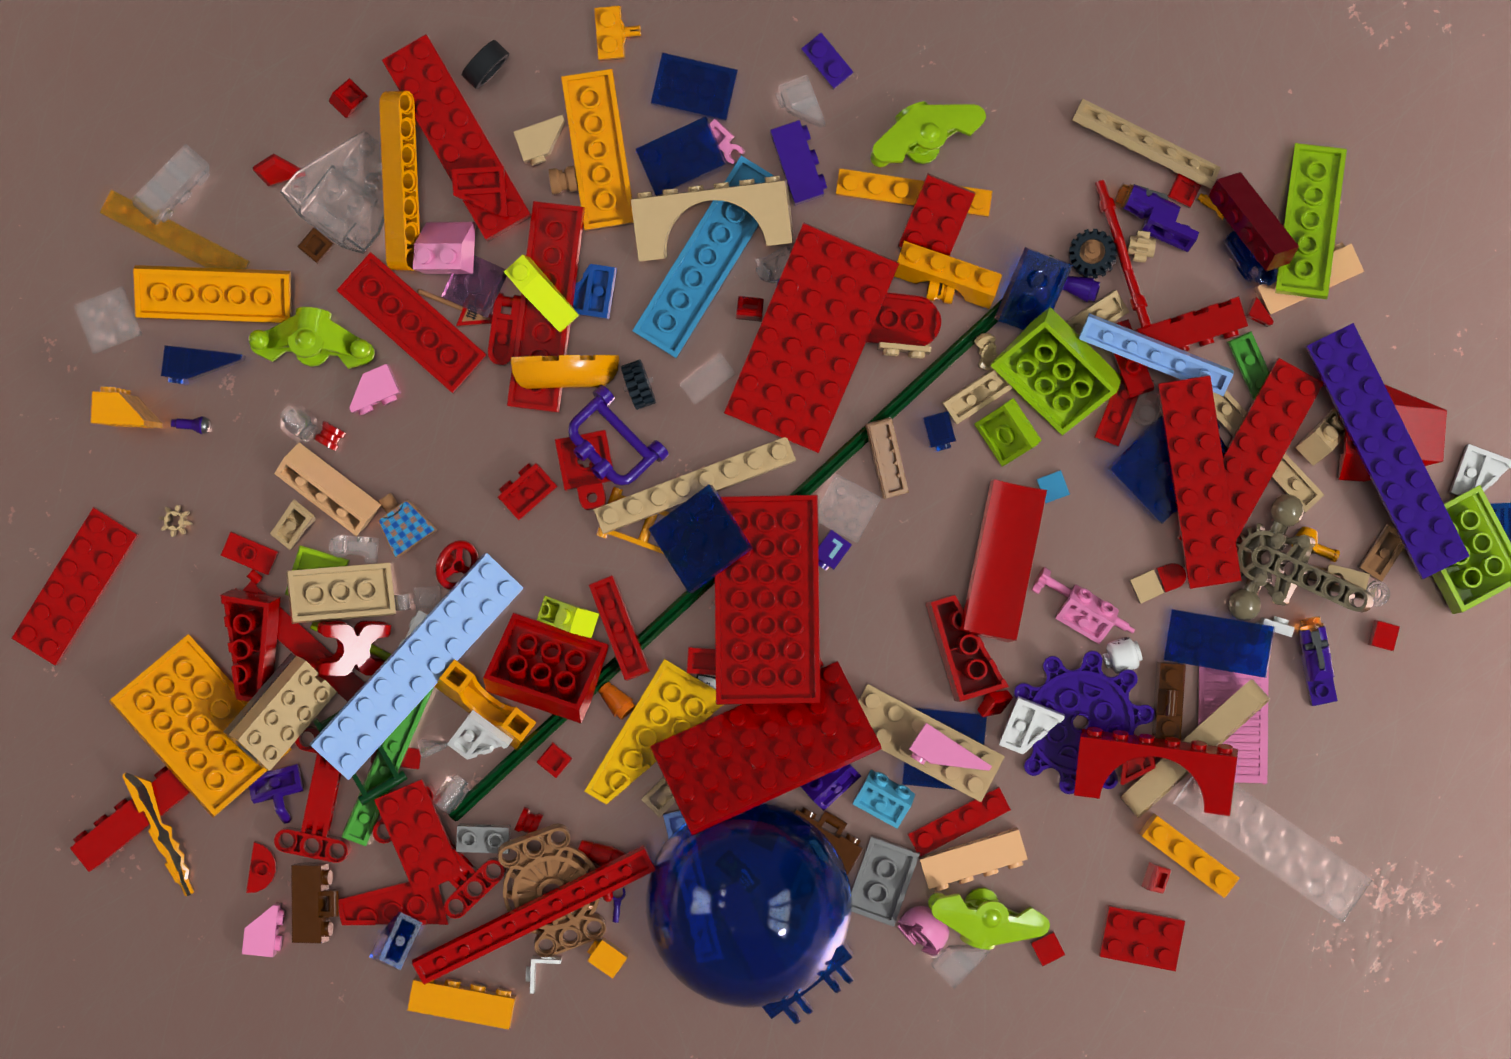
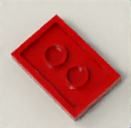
M927 173L898 246L902 247L904 241L950 256L976 193Z
M1108 905L1099 957L1176 972L1185 920Z

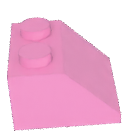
M426 222L414 243L413 270L424 274H473L476 223Z

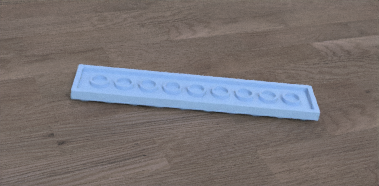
M484 553L309 745L349 780L438 683V679L453 660H459L521 592L523 587L488 553Z

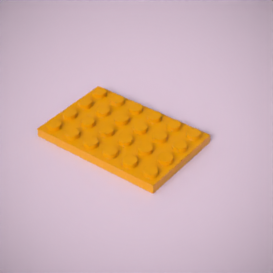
M189 634L109 700V703L213 818L268 771L256 764L223 732L248 702L236 700L234 684ZM291 748L287 750V752L281 757V759L291 751Z

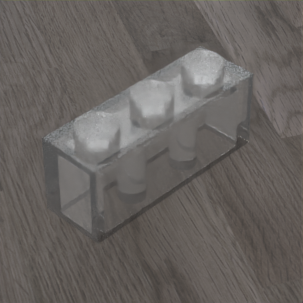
M185 144L132 198L133 206L156 226L160 221L166 222L174 213L172 209L178 203L183 204L192 194L190 192L196 184L201 186L208 179L209 164Z

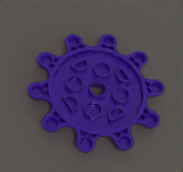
M1097 651L1087 652L1083 657L1081 666L1076 670L1065 668L1060 658L1049 656L1043 663L1047 678L1042 686L1033 687L1027 683H1020L1014 690L1016 699L1020 696L1065 714L1064 720L1061 723L1056 724L1048 731L1047 735L1033 744V753L1024 764L1026 773L1032 776L1039 775L1047 768L1057 770L1060 774L1059 787L1065 794L1074 793L1082 729L1098 727L1104 732L1113 733L1115 730H1122L1128 732L1129 735H1134V731L1139 725L1148 724L1155 717L1154 709L1151 706L1135 705L1129 699V692L1138 681L1137 674L1133 670L1126 669L1115 677L1106 676L1101 668L1102 656ZM1077 715L1085 716L1088 719V724L1084 728L1074 726L1073 721ZM1115 770L1109 775L1103 788L1112 789L1117 785L1118 776Z

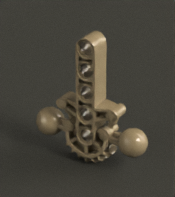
M1281 495L1272 503L1271 514L1274 522L1270 531L1265 530L1263 524L1258 523L1256 531L1252 527L1247 528L1249 536L1243 533L1239 535L1240 539L1243 540L1242 543L1236 542V547L1239 548L1237 553L1241 576L1245 575L1248 580L1244 589L1237 590L1229 598V611L1237 620L1249 621L1258 615L1261 608L1258 593L1261 587H1265L1269 591L1268 594L1272 597L1273 603L1282 606L1289 603L1297 586L1347 609L1361 613L1370 610L1374 600L1369 591L1308 564L1312 549L1316 543L1313 537L1301 535L1289 538L1285 535L1288 527L1294 526L1303 517V504L1294 495ZM1289 544H1293V547L1287 554L1282 552ZM1269 551L1271 559L1269 563L1264 565L1261 561V556L1264 552ZM1291 561L1294 564V571L1290 575H1286L1284 567L1286 563ZM1315 572L1317 582L1310 586L1307 582L1308 575ZM1272 574L1276 576L1274 587L1271 585ZM1334 583H1339L1341 586V591L1337 596H1332L1330 591ZM1361 593L1364 596V603L1362 606L1356 607L1354 597Z

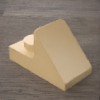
M293 500L270 534L291 550L316 518L296 500Z

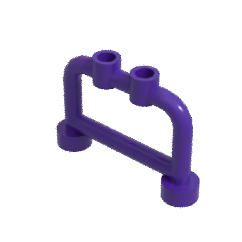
M600 385L593 391L595 398L574 416L569 423V438L576 446L573 450L574 454L581 461H585L588 458L594 464L591 468L593 474L600 480L606 476L614 484L628 485L635 481L656 460L662 462L669 455L667 449L657 440H654L647 447L609 409L608 406L615 398L609 389L603 385ZM596 410L643 457L625 475L616 473L612 465L595 451L592 444L583 439L578 433L579 426Z

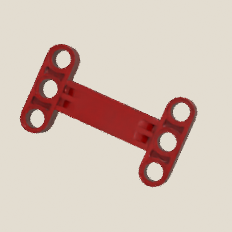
M308 726L304 730V732L312 733L314 739L319 734L318 729L313 726ZM302 733L295 741L297 747L303 751L317 753L302 828H283L275 835L274 844L279 851L339 863L345 860L351 852L350 843L346 839L329 835L341 773L310 745L303 743ZM283 833L292 835L294 839L292 846H286L282 843L281 836ZM309 838L318 841L319 848L317 851H310L307 848L306 842ZM338 843L343 846V856L337 857L332 853L333 844Z
M425 783L430 797L434 801L436 796L435 789L430 784ZM381 818L373 827L372 832L376 841L385 844L392 840L390 837H383L379 833L380 825L384 824ZM450 841L463 875L449 880L456 890L445 901L444 911L450 918L457 919L464 916L506 874V867L500 864L498 858L494 857L488 859L477 869L462 852H456V846ZM497 864L501 869L500 875L496 877L489 875L487 871L488 865ZM473 881L480 883L482 892L480 894L471 893L468 887L469 883ZM451 900H460L463 903V910L461 912H454L450 908Z

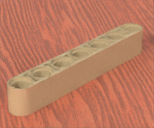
M1252 679L1181 742L1191 743L1194 740H1199L1212 746L1222 744L1266 705L1270 698ZM1163 758L1156 764L1155 769L1147 772L1121 796V800L1139 818L1184 779L1189 772L1178 763Z

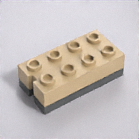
M290 653L223 732L256 764L270 771L337 691L325 679L317 676L318 672L306 660Z

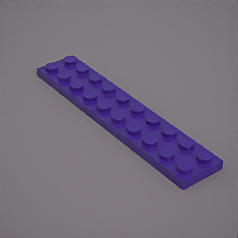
M1354 323L1305 346L1420 578L1425 579L1469 557Z

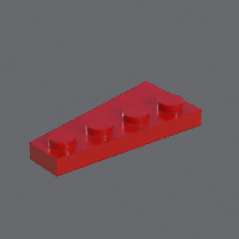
M406 881L339 898V916L342 925H449L447 914L444 911V901L440 885L415 895L410 882Z

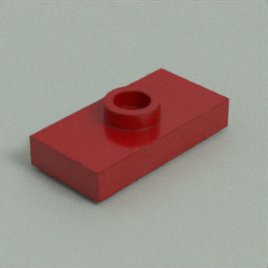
M230 532L221 556L263 574L270 575L279 551Z

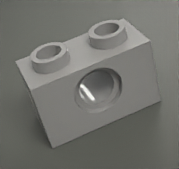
M460 823L457 826L456 852L498 853V848L504 842L511 840V825ZM506 849L502 854H508L510 849Z

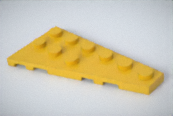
M664 659L584 792L607 805L657 762L651 751V745L704 722L723 706L716 705V689Z

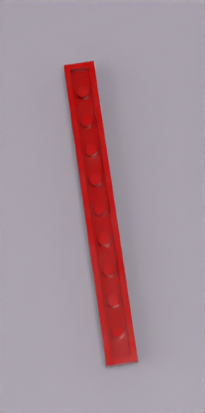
M643 845L412 959V965L425 985L656 871V867Z

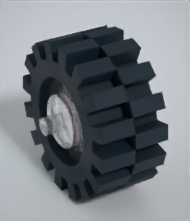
M639 359L622 365L621 371L626 383L623 390L624 392L629 391L636 410L655 404L656 400L650 385L654 381L652 377H647L642 361Z

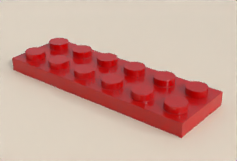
M372 252L364 258L336 290L452 393L459 388L487 356L485 352Z
M93 507L11 639L51 664L58 665L139 534L96 507Z

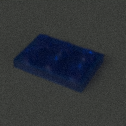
M662 53L651 104L726 121L738 70Z
M707 117L698 119L636 148L656 196L662 195V190L677 188L727 165Z
M1025 247L995 315V319L1024 330L1049 307L1054 310L1073 265Z

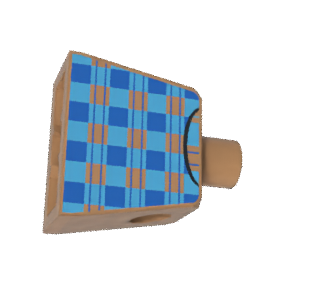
M389 493L378 501L387 513L378 519V523L395 558L400 557L438 530L410 500H406L399 505L392 493Z

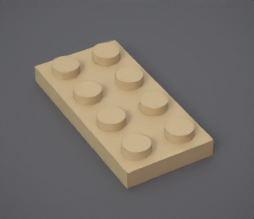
M390 563L286 572L292 624L396 614Z

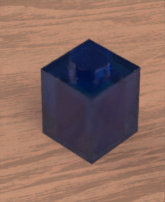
M946 411L922 418L929 447H936V451L952 448L951 442H955L956 438L949 412Z

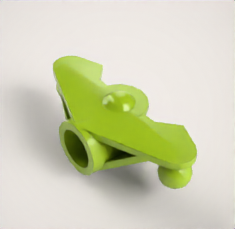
M922 101L910 105L896 115L895 120L897 123L874 144L870 156L871 162L874 166L881 168L889 163H903L907 154L916 163H930L935 160L939 154L940 147L943 146L948 137L956 132L971 136L983 125L986 120V113L982 107L975 104L928 105L927 102Z
M313 307L296 308V313L291 318L269 330H254L248 338L252 351L271 362L275 361L285 352H293L298 360L306 366H319L329 356H338L346 367L350 369L368 364L375 355L374 348L369 342L355 336L331 321L332 313Z
M987 888L972 890L964 901L959 893L945 896L939 892L932 894L928 899V906L931 909L932 915L960 933V940L975 948L991 950L995 948V945L1041 937L1050 928L1049 920L1041 912L1031 906L1021 913L1009 910L998 901L996 894Z

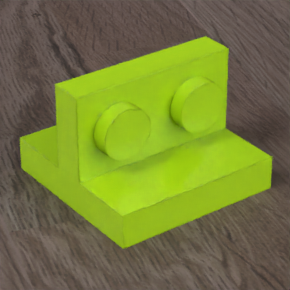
M1014 398L974 423L1002 467L1034 448L1042 441Z

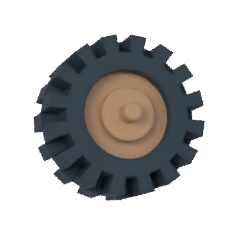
M1086 229L1084 230L1085 233H1078L1076 240L1073 239L1071 242L1072 246L1069 248L1071 263L1080 275L1084 274V277L1093 276V278H1098V275L1103 277L1107 271L1110 272L1113 269V264H1116L1117 250L1110 235L1107 236L1106 232H1099L1098 229H1093V231Z

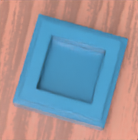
M1061 470L1036 479L1039 489L1047 490L1045 503L1070 495Z

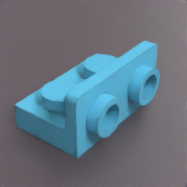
M870 770L852 804L898 829L912 806L915 793L911 792L908 787L891 781L883 773Z

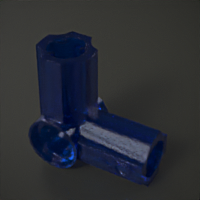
M1235 231L1226 236L1223 242L1236 260L1238 271L1247 282L1250 283L1254 280L1260 285L1267 284L1270 286L1276 281L1278 270L1275 268L1265 271Z

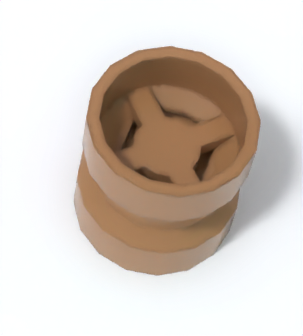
M567 166L564 172L557 168L549 169L552 195L560 194L564 190L570 192L578 191L575 166Z

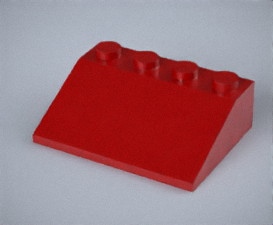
M513 613L483 677L485 690L509 700L582 723L591 703L609 645Z

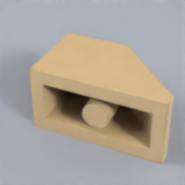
M563 115L514 131L525 164L530 163L531 166L546 161L545 157L551 154L565 125Z

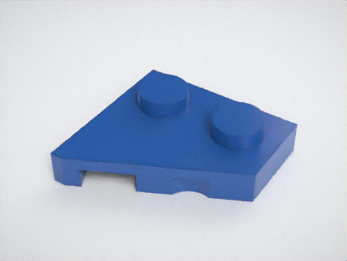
M590 264L583 273V278L575 286L573 308L579 315L604 319L610 318L617 268Z

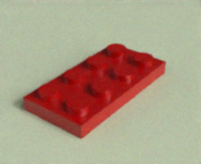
M423 778L374 799L415 895L463 875L461 866Z

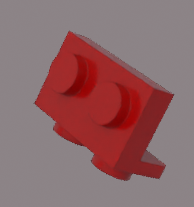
M528 463L518 472L520 477L514 483L509 480L499 489L501 494L497 498L504 503L518 520H521L558 487L538 463H535L533 466Z

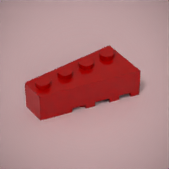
M231 589L220 596L226 615L224 616V623L229 635L228 650L231 653L233 662L231 670L236 700L249 702L274 673L281 597Z
M948 595L925 602L954 701L962 702L1009 687L997 669L996 663L987 652L980 636L960 630L964 609L956 595Z

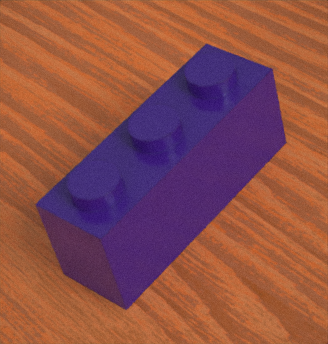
M800 120L771 129L770 134L785 179L787 180L794 206L823 197V190L827 189L823 174L818 175L815 165L819 164L815 149H809L807 141L811 140L807 125L802 126Z

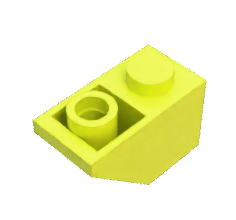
M544 596L537 620L573 634L592 638L599 613Z

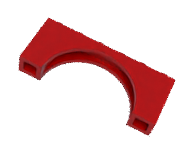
M1098 727L1082 729L1074 796L1100 799L1105 781L1117 767L1135 758L1154 756L1178 763L1195 778L1203 795L1204 813L1230 816L1238 749L1233 748V746L1229 744L1212 746L1199 740H1194L1191 743L1181 742L1179 738L1175 737L1158 739L1151 734L1135 736L1129 735L1128 732L1122 730H1115L1113 733L1104 732Z

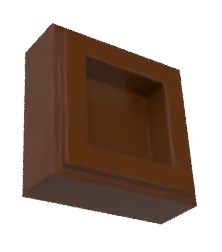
M313 227L297 247L318 264L334 246V243Z

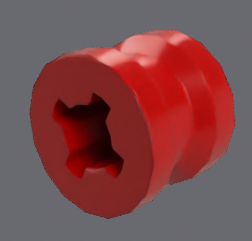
M323 421L321 425L322 430L315 435L314 439L336 451L338 441L344 438L346 433Z
M524 807L514 830L517 832L524 831L527 834L536 831L543 815L540 813L534 814L529 808Z

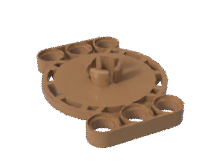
M557 823L504 842L498 848V860L501 865L508 868L503 881V898L508 912L512 910L508 899L513 900L516 909L546 894L547 892L543 890L546 885L553 883L562 886L588 873L590 868L591 870L596 869L593 862L582 851L568 845L570 833L565 825ZM562 831L566 837L562 842H554L551 839L553 832ZM531 840H538L541 843V848L537 851H530L526 846ZM506 849H513L516 851L517 856L513 860H506L502 857V853ZM573 853L581 857L585 863L582 864L577 858L573 857ZM511 877L513 879L512 890L507 891V884ZM600 898L595 900L594 903L591 902L532 931L531 933L537 934L534 940L535 952L539 956L547 958L603 937L606 931L605 920L601 915L594 913ZM591 921H598L602 926L599 931L590 932L587 929V925ZM574 930L577 933V937L573 941H566L563 938L564 932ZM543 939H549L553 942V946L549 950H542L538 946L539 942Z

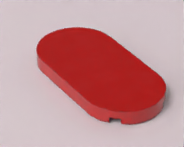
M887 292L866 343L879 344V342L926 346L939 334L941 315L937 307L925 297Z

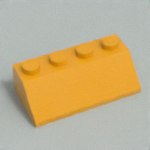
M100 387V392L92 391L91 423L119 427L162 428L163 423L138 396L131 395L130 390L116 387Z

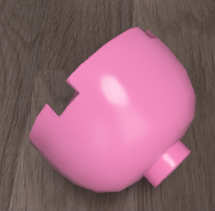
M927 906L910 908L897 922L900 923L898 928L907 940L914 946L916 943L924 946L921 951L931 956L938 955L949 937L948 926L932 915L931 909Z

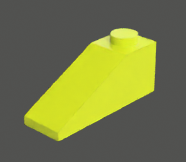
M521 255L504 271L520 292L559 332H562L579 316L576 310L530 257Z

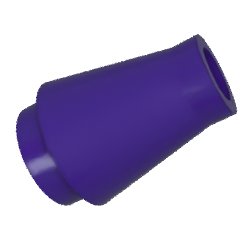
M1064 275L1061 290L1067 291L1087 303L1088 301L1095 302L1101 282L1095 281V278Z

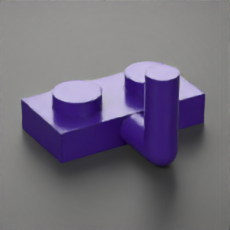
M298 764L265 772L249 786L251 801L256 804L273 799L276 814L284 824L289 823L291 816L285 808L283 796L304 791Z

